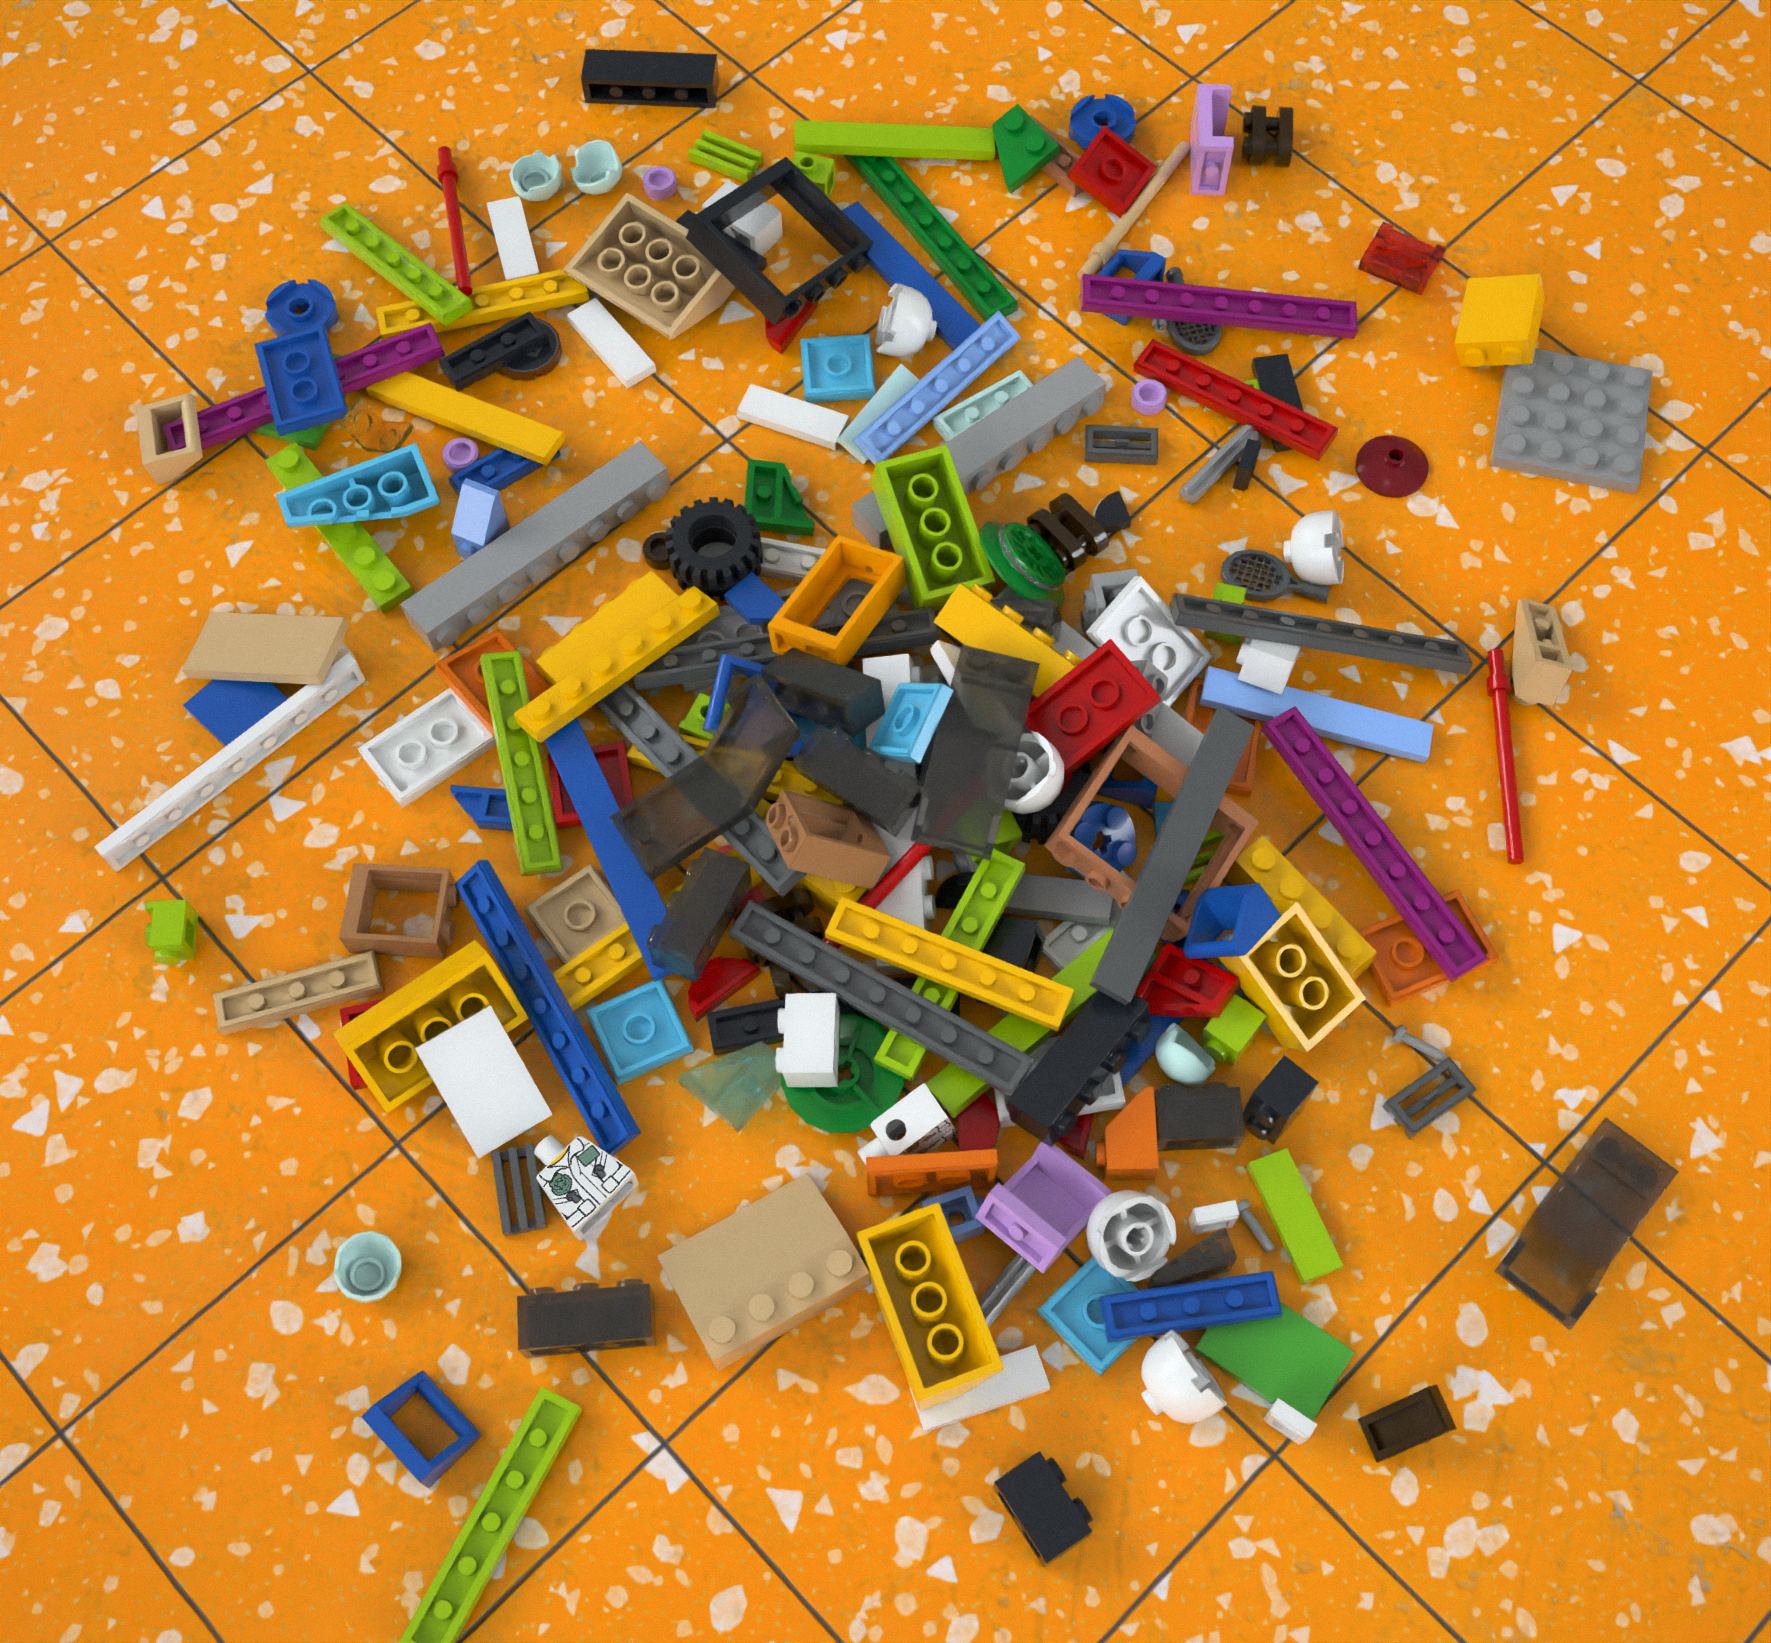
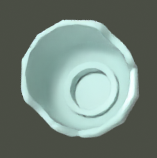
M600 139L587 142L575 151L576 166L571 168L570 171L573 181L579 190L591 195L610 192L620 180L623 170L620 158L612 144Z
M537 150L532 155L522 156L515 161L510 172V181L515 192L520 197L532 202L546 201L555 195L562 183L561 167L557 156L553 154L549 157L542 151Z
M1172 1023L1157 1040L1156 1058L1161 1070L1170 1079L1184 1085H1200L1215 1071L1214 1059L1178 1024Z
M375 1231L355 1233L337 1250L334 1278L336 1285L348 1299L361 1303L382 1300L396 1287L401 1273V1254L387 1235Z

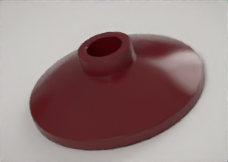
M1393 435L1379 436L1366 442L1359 450L1355 462L1356 472L1360 481L1372 492L1391 498L1405 497L1418 491L1425 483L1429 472L1428 460L1421 448L1406 438Z

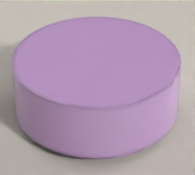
M663 166L649 169L643 176V186L646 195L654 200L671 198L677 191L675 173Z
M1145 379L1134 385L1131 394V405L1136 412L1152 416L1160 413L1165 408L1167 390L1162 383L1153 379Z
M468 438L451 440L445 445L442 452L447 469L454 474L481 459L476 443Z

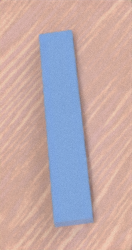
M997 311L853 441L874 465L876 462L886 460L1012 347L1021 336L1000 311Z
M1208 666L1199 705L1213 709L1223 707L1233 714L1263 722H1268L1296 706L1318 736L1425 763L1429 758L1434 724L1285 686L1282 695L1238 680V673Z

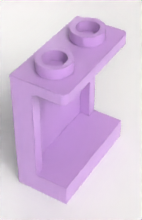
M1198 84L1190 128L1191 195L1224 196L1234 149V137L1224 136L1232 94L1231 85Z
M1042 1141L1032 1157L1003 1186L998 1183L988 1193L975 1218L1043 1274L1084 1231L1088 1224L1089 1215L1098 1202L1111 1194V1190L1055 1144L1050 1147Z

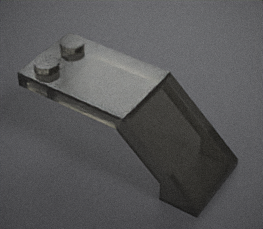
M962 644L950 688L954 691L940 719L910 841L991 860L1040 663Z
M759 673L724 695L730 708L703 755L610 816L611 821L651 881L751 815L801 734L798 726Z
M1605 1117L1527 1218L1494 1272L1567 1329L1571 1330L1596 1297L1597 1293L1595 1291L1610 1263L1679 1171Z

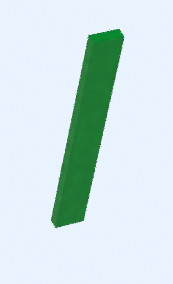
M843 155L985 322L997 311H1000L1004 317H1007L1018 310V302L892 157Z

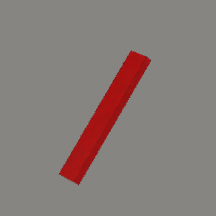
M1154 339L1151 340L1133 364L1134 372L1148 379L1159 381L1166 388L1243 425L1250 424L1259 433L1317 461L1322 458L1338 435V427Z

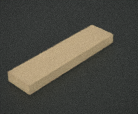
M373 950L214 993L213 999L218 1029L224 1036L384 992L378 958Z

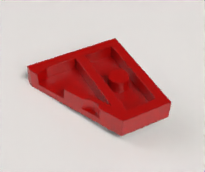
M1167 943L1134 994L1149 1003L1150 1016L1219 1018L1240 986L1238 977L1200 958L1188 959L1184 955V950Z

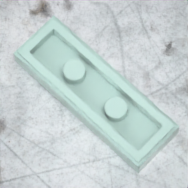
M900 364L836 441L864 464L869 458L853 440L920 380L905 366Z
M1020 369L933 417L932 426L948 442L1033 386V384Z

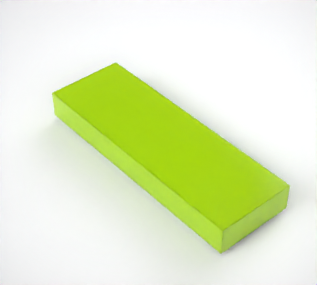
M1285 1148L1249 1162L1246 1166L1301 1284H1306L1341 1270L1344 1265L1288 1149Z

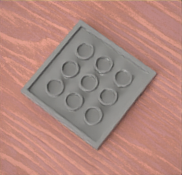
M1535 349L1533 364L1504 365L1489 466L1635 494L1640 486L1653 370Z

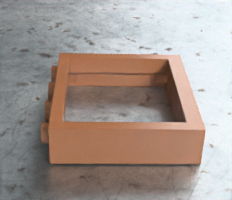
M1130 725L1114 739L1044 845V847L1052 852L1055 860L1066 867L1074 868L1085 877V881L1092 888L1106 892L1117 900L1118 906L1122 910H1124L1135 883L1069 834L1120 758L1173 798L1176 797L1189 769L1133 725ZM1225 795L1210 825L1225 837L1178 913L1175 914L1171 911L1160 936L1164 940L1175 942L1187 936L1197 898L1206 889L1219 887L1259 822Z

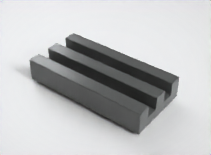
M1086 425L1084 462L1157 465L1158 428ZM1093 439H1112L1115 441H1097ZM1129 440L1150 441V443L1129 442Z
M1448 1057L1387 1100L1382 1107L1387 1113L1391 1112L1395 1118L1393 1120L1398 1126H1403L1406 1130L1404 1132L1405 1135L1411 1139L1471 1096L1477 1089L1453 1060ZM1447 1070L1452 1075V1077L1406 1110L1399 1106ZM1458 1083L1463 1088L1414 1123L1410 1119Z
M533 1143L525 1144V1147L519 1149L515 1146L508 1148V1151L500 1152V1150L491 1152L502 1232L505 1237L548 1228L542 1188L536 1179L539 1169ZM527 1158L536 1220L529 1222L519 1159ZM509 1161L519 1224L512 1225L504 1162Z

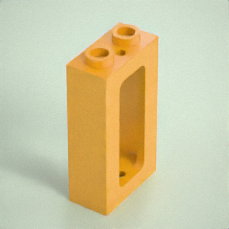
M837 535L767 625L772 652L839 676L907 585L904 557ZM858 579L874 585L836 636L812 628L848 580Z

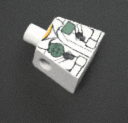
M923 1083L872 1121L870 1126L877 1135V1138L857 1152L866 1165V1157L929 1153L958 1133L926 1084ZM906 1133L901 1140L895 1141L898 1135Z
M549 1135L534 1150V1154L546 1165L537 1175L536 1179L580 1242L639 1185L635 1173L629 1167L582 1136L576 1137L565 1148L553 1135Z

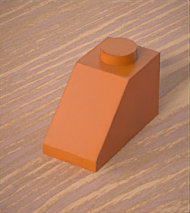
M1145 1086L1105 1127L1101 1141H1095V1166L1103 1167V1181L1155 1180L1159 1170L1154 1086Z

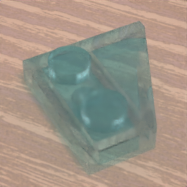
M762 1041L682 1073L677 1078L682 1087L738 1133L781 1086V1073L776 1071V1053Z

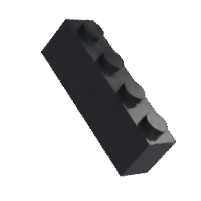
M586 49L581 75L585 103L716 108L719 84L717 54Z
M1097 990L1008 1099L1010 1121L1050 1147L1056 1143L1060 1136L1063 1138L1068 1136L1076 1125L1079 1112L1086 1104L1088 1106L1092 1105L1099 1097L1103 1088L1102 1083L1110 1073L1115 1075L1123 1067L1129 1049L1135 1042L1140 1044L1147 1037L1152 1026L1149 1003L1134 994L1131 1002L1124 1005Z

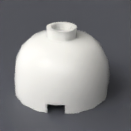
M896 283L887 294V296L893 297L891 304L888 307L883 306L880 313L875 344L879 345L882 343V345L876 349V352L893 357H906L920 351L925 341H932L936 332L937 322L932 320V308L928 299L920 291Z
M1336 510L1319 511L1304 516L1293 527L1291 540L1284 541L1285 562H1292L1295 573L1303 581L1315 585L1342 584L1344 559L1340 560L1344 542L1341 521L1338 512L1335 513Z
M1017 731L1006 735L996 742L985 758V762L988 764L986 777L982 774L981 778L989 786L985 792L1001 807L1011 812L1027 814L1043 810L1058 797L1064 784V763L1060 753L1047 739L1034 731H1031L1032 734H1022Z
M1127 1189L1109 1194L1098 1202L1089 1215L1086 1228L1088 1248L1096 1262L1114 1276L1133 1282L1149 1278L1164 1267L1168 1260L1165 1254L1169 1249L1170 1243L1175 1245L1177 1237L1175 1220L1167 1206L1147 1193Z
M1171 1329L1158 1339L1146 1353L1142 1362L1141 1377L1147 1389L1141 1395L1149 1408L1157 1416L1164 1411L1174 1421L1185 1424L1198 1423L1213 1416L1227 1405V1402L1223 1400L1225 1395L1200 1358L1196 1360L1190 1352L1184 1353L1190 1347L1189 1344L1176 1331Z

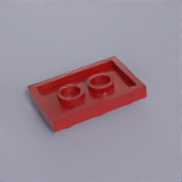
M1109 639L1017 713V715L1030 732H1038L1055 746L1063 760L1064 773L1066 776H1069L1124 732L1130 725L1134 724L1159 704L1162 699L1112 639Z

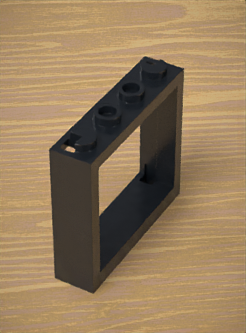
M787 157L697 213L686 235V239L774 326L786 318L789 320L794 319L807 303L810 302L812 305L817 303L828 288H838L851 272L859 273L868 264L869 261L866 257L874 244ZM778 193L843 256L787 296L720 232Z

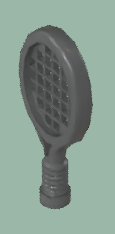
M1179 267L1171 268L1166 272L1165 275L1169 283L1185 284L1183 273ZM1168 320L1169 335L1174 343L1184 352L1192 355H1206L1213 352L1219 345L1222 333L1221 325L1207 324L1203 326L1202 323L1184 322L1185 324L1181 325L1182 321Z
M1251 549L1236 551L1227 556L1221 566L1222 581L1225 584L1247 588L1244 598L1247 600L1271 601L1287 593L1295 592L1300 593L1301 596L1310 597L1326 604L1331 588L1326 585L1319 586L1306 581L1300 582L1296 580L1285 563L1276 556L1264 551Z

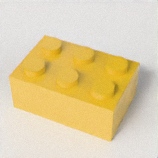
M1272 899V903L1281 914L1278 921L1245 956L1218 958L1230 974L1238 977L1239 987L1252 1005L1267 1015L1265 1023L1280 1044L1286 1048L1309 1052L1366 998L1297 901Z

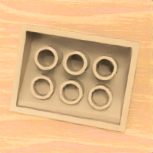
M629 193L625 194L563 269L564 273L671 340L722 306L736 288L686 239L689 231L687 228Z
M808 1173L657 1256L717 1372L870 1285V1273L847 1232Z

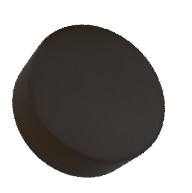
M666 532L650 535L643 544L644 559L651 568L656 570L671 568L665 543L667 542Z
M769 960L768 966L776 997L780 999L786 997V994H793L788 971Z

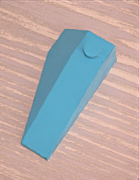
M417 443L276 495L288 528L406 517L440 504L438 493Z

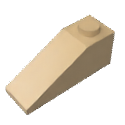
M1520 597L1516 608L1511 669L1516 697L1521 698L1527 703H1541L1553 707L1573 671L1556 607Z

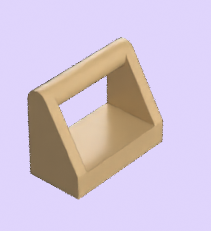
M183 394L136 407L142 465L157 485L173 481L202 458L194 395ZM183 417L186 448L168 452L167 440L161 426Z

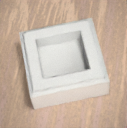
M1236 1200L1193 1208L1188 1220L1191 1232L1196 1235L1232 1228L1240 1214Z
M1279 1398L1271 1405L1263 1418L1264 1422L1298 1445L1305 1443L1317 1426L1312 1420Z

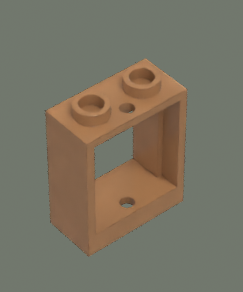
M784 789L776 803L772 804L768 810L765 823L789 869L873 890L891 858L865 811Z
M354 863L339 937L348 952L365 953L374 950L378 955L445 959L447 945H452L455 935L454 921H451L453 907L458 908L461 900V895L457 890L456 881L450 869ZM377 889L439 893L432 937L369 934Z

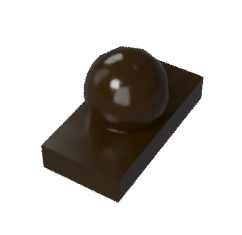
M1437 1385L1424 1388L1358 1419L1377 1463L1421 1444L1428 1443L1432 1439L1457 1429Z

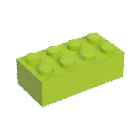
M944 445L876 462L870 482L895 554L904 557L906 586L914 609L934 607L935 612L942 610L959 583L969 587L977 583L991 592L996 581L989 561L980 544V536L948 446Z

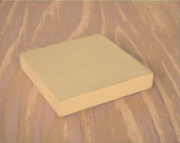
M589 864L524 907L526 914L564 965L627 922L614 893L592 864Z

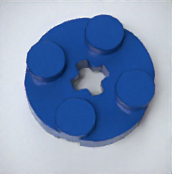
M1105 94V99H1094V95L1084 97L1074 105L1071 111L1069 137L1086 150L1103 127L1097 125V123L1102 124L1106 121L1109 123L1106 127L1129 144L1134 138L1136 126L1133 107L1126 100L1115 95Z
M307 279L308 284H297L296 280H292L275 288L267 298V311L265 313L272 332L277 337H281L320 325H324L328 332L339 320L336 303L329 288L323 283ZM298 308H300L301 310H305L306 308H308V310L303 314L295 313V310Z
M1091 801L1069 835L1117 871L1121 872L1126 866L1131 865L1137 857L1133 822L1124 808L1101 801ZM1099 832L1100 835H1103L1102 846L1099 849L1092 848V843L1096 841V833ZM1067 867V869H1069L1071 872L1085 879V877L1078 871H1076L1074 868Z

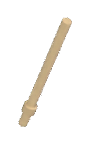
M1179 142L1104 240L1097 242L1088 253L1089 259L1077 273L1079 280H1081L1083 274L1094 275L1099 267H1104L1113 256L1112 250L1191 150L1187 142Z

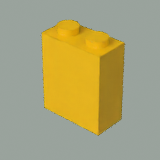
M1540 274L1468 278L1454 343L1460 367L1533 364L1545 301Z

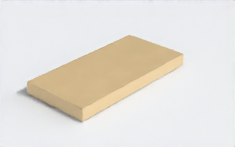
M211 612L182 671L187 678L323 685L349 625L344 617Z

